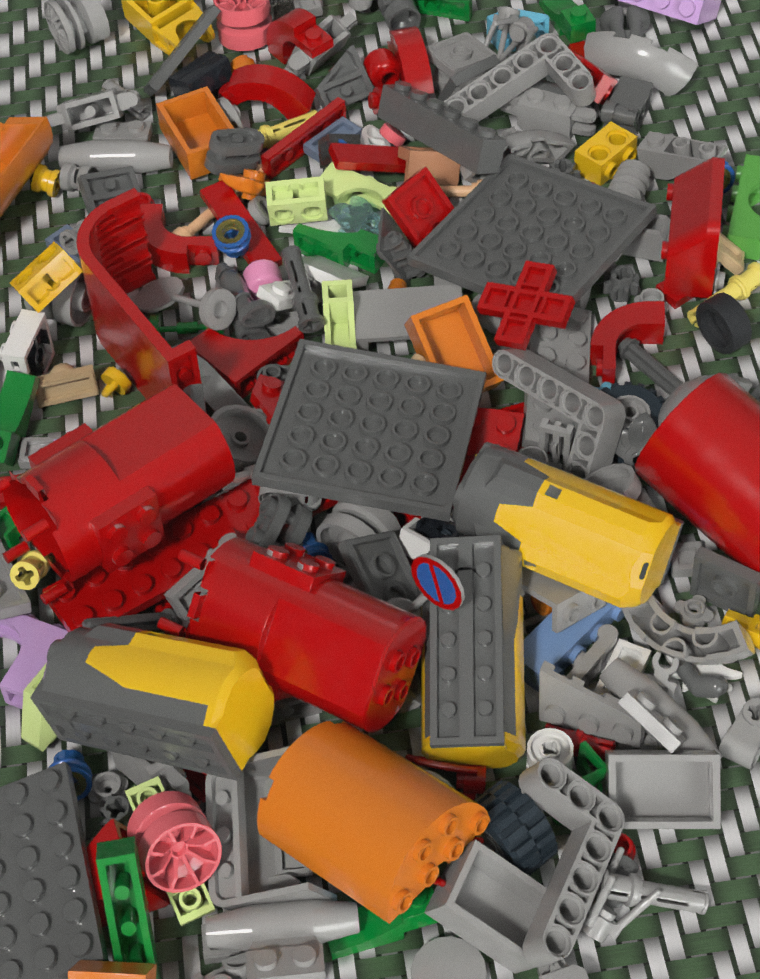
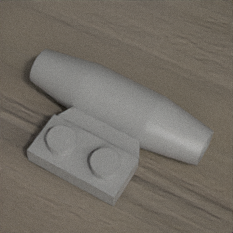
M110 120L96 125L93 140L60 146L58 161L60 168L65 162L75 163L77 167H82L83 165L94 166L96 172L133 166L135 174L172 168L173 148L172 145L150 142L153 133L152 122H142L140 120L115 122Z
M619 657L601 673L599 678L610 693L620 699L618 703L645 728V731L662 748L668 750L671 754L676 750H715L720 754V759L723 757L699 723L655 681Z
M309 899L254 904L205 917L208 948L246 951L247 979H326L323 943L360 933L357 902Z

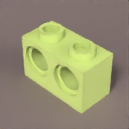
M323 176L265 182L270 226L328 220Z

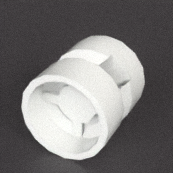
M544 728L536 731L531 735L527 743L526 769L543 759L554 758L572 770L574 745L571 738L565 732L556 728Z

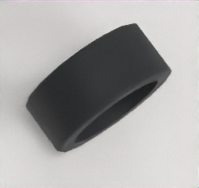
M724 292L717 293L700 303L697 307L696 319L698 327L707 343L717 352L731 354L750 341L752 335L750 320L740 303L731 295Z

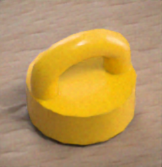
M107 367L101 375L102 380L106 384L101 392L102 397L106 398L114 391L125 395L132 386L129 378L115 367Z

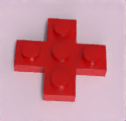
M526 260L516 286L487 281L476 308L480 314L502 318L494 337L498 346L526 351L536 324L561 329L566 328L575 305V300L573 296L549 292L557 274L555 265Z

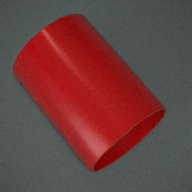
M719 372L706 379L689 393L656 429L640 452L635 464V473L733 561L760 573V402L729 375Z

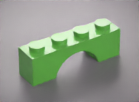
M746 154L744 165H738L735 182H738L739 185H733L730 202H735V204L728 205L726 222H730V225L723 226L722 234L745 252V259L760 261V215L751 208L755 204L760 203V156Z

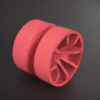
M213 0L214 5L221 10L216 18L219 41L224 47L234 51H251L267 44V29L270 23H272L270 0Z
M179 791L160 792L145 799L133 811L127 826V837H136L140 864L154 886L171 893L186 892L200 886L212 876L220 863L222 855L221 842L203 811L191 796Z

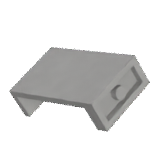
M451 284L353 291L357 349L369 351L368 342L410 340L404 326L409 317L461 297V286Z
M522 566L523 591L552 607V631L555 633L561 632L606 606V602Z

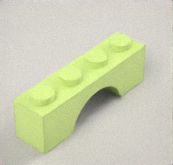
M333 162L329 164L321 175L324 178L327 208L339 214L357 206H371L379 210L384 207L386 209L382 200L397 189L394 186L389 187L380 183L371 176H364L353 170H336Z
M352 279L322 281L325 343L357 349Z

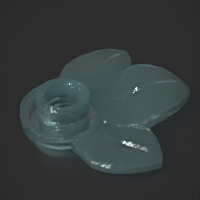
M352 196L349 204L339 203L328 210L329 215L341 226L338 232L351 233L359 232L360 229L379 235L378 223L380 222V216L373 212L372 205L362 197ZM366 223H371L374 226L370 227Z

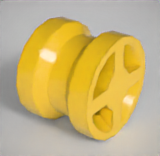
M39 164L33 174L31 182L32 191H44L48 196L56 197L60 190L59 176L61 170L55 169L52 171L46 165Z

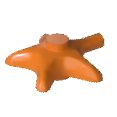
M244 168L243 175L220 173L218 178L219 181L223 180L229 187L242 192L241 198L252 200L256 196H266L265 182H271V179L266 178V173Z

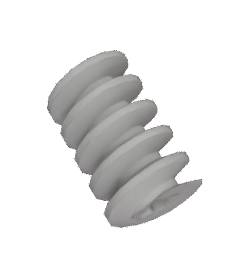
M634 159L625 160L619 165L608 189L642 200L650 186L649 177L651 170L641 161Z

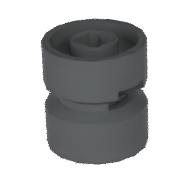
M377 0L378 8L389 30L413 26L419 27L421 15L413 0Z

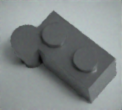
M621 76L617 86L610 93L609 100H606L602 106L600 120L604 123L603 127L612 121L637 136L651 106L653 83Z

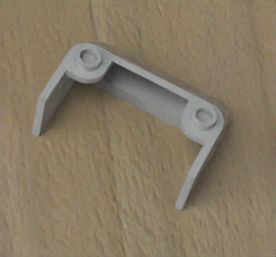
M289 746L254 754L247 761L237 781L209 774L206 776V818L219 837L222 846L220 863L208 879L210 899L218 907L233 910L254 904L309 899L337 901L336 894L309 882L301 883L298 878L289 874L276 876L274 844L259 835L257 813L260 798L268 796L273 783L269 775Z

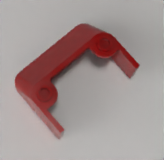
M712 157L674 177V183H668L666 201H672L669 241H662L661 259L667 260L664 295L675 294L676 296L685 295L687 297L709 298L712 296L721 226L725 158Z

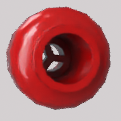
M378 48L371 51L364 59L363 66L374 87H381L383 89V84H395V81L400 79L399 63L391 50Z

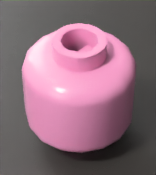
M256 260L250 263L243 272V279L254 301L259 299L256 296L259 285L283 281L280 268L271 260Z

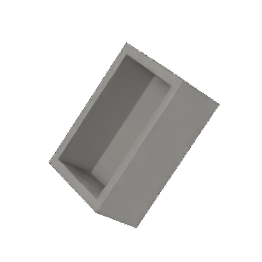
M605 750V764L607 768L605 776L606 796L622 809L625 817L623 829H721L720 754L717 751L676 750L671 754L668 750Z
M471 841L457 860L451 861L449 864L447 863L441 879L446 881V885L444 887L437 885L424 913L514 974L537 968L526 960L523 954V942L547 888L479 841Z

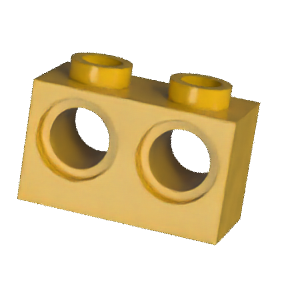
M612 121L609 122L575 150L574 162L576 163V170L580 171V176L602 186L609 179H613L621 162L629 159L635 160L638 136Z
M53 242L22 270L10 284L39 313L82 273V269L57 243Z

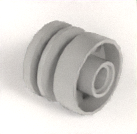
M48 0L44 3V14L49 30L63 53L68 55L73 53L76 48L79 50L84 48L85 39L90 44H94L110 36L109 22L100 0Z
M75 262L81 268V263ZM83 272L40 311L45 313L46 319L55 318L59 323L73 327H81L88 321L92 312ZM24 299L26 310L35 311Z

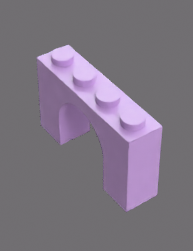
M618 0L695 25L715 20L721 4V0Z
M29 613L0 620V637L14 640L21 646L18 656L0 682V689L5 703L22 709L23 690L47 663V653L50 645L57 639H63L68 633L64 626L48 624Z

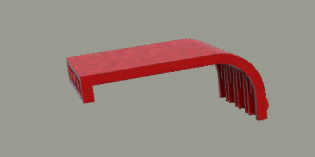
M133 188L102 203L91 211L78 230L76 242L97 337L105 350L145 399H148L171 384H176L184 391L185 387L191 384H202L196 347L192 342L187 340L172 348L127 295L156 280L151 267L153 261L150 257L152 255L148 251V233L145 231L143 224L145 218L142 216L144 212L140 208L139 200L141 195Z

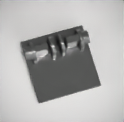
M383 207L381 208L380 222L378 223L379 236L376 251L380 259L385 260L390 266L394 276L403 279L407 283L408 288L410 287V278L415 276L422 277L425 272L408 265L407 255L413 250V246Z

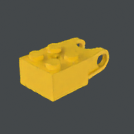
M121 0L125 18L153 45L168 55L171 54L203 13L194 0ZM211 24L199 38L202 41L211 42L215 39V33Z

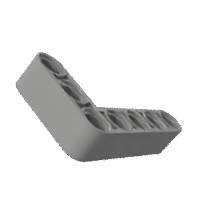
M545 33L449 97L444 102V106L461 111L462 116L476 119L479 122L547 75L554 80L577 106L590 105L595 100L596 91L593 77L588 69L556 34Z
M502 349L494 354L492 368L498 377L579 423L565 468L566 472L584 479L596 470L612 464L626 417L625 408L619 400L528 349L526 351Z
M554 758L543 759L524 770L518 780L522 794L526 793L539 808L572 831L523 942V954L526 960L535 967L550 965L566 958L572 952L625 823L624 813L614 801Z

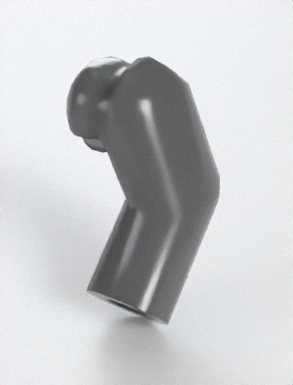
M687 662L677 668L676 673L695 697L717 698L728 690V682L722 676L699 675L693 665Z

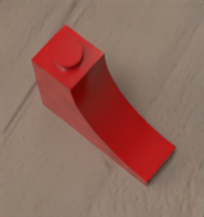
M294 326L290 330L273 337L243 340L231 338L207 328L199 335L194 336L191 342L196 347L197 355L207 361L243 399L252 393L257 381V373L263 366L269 364L288 366L291 364L299 340L304 339V333Z

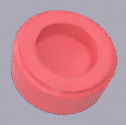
M387 122L379 130V133L394 146H403L407 140L398 129Z

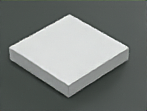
M320 255L302 257L307 277L318 282L352 279V288L364 287L367 284L368 275Z

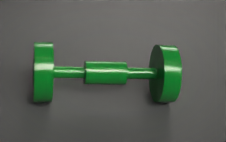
M150 315L149 319L161 336L164 332H177V335L199 333V330H206L208 328L204 324H198V321L178 322L176 326L162 327L160 315ZM225 329L216 331L225 335Z

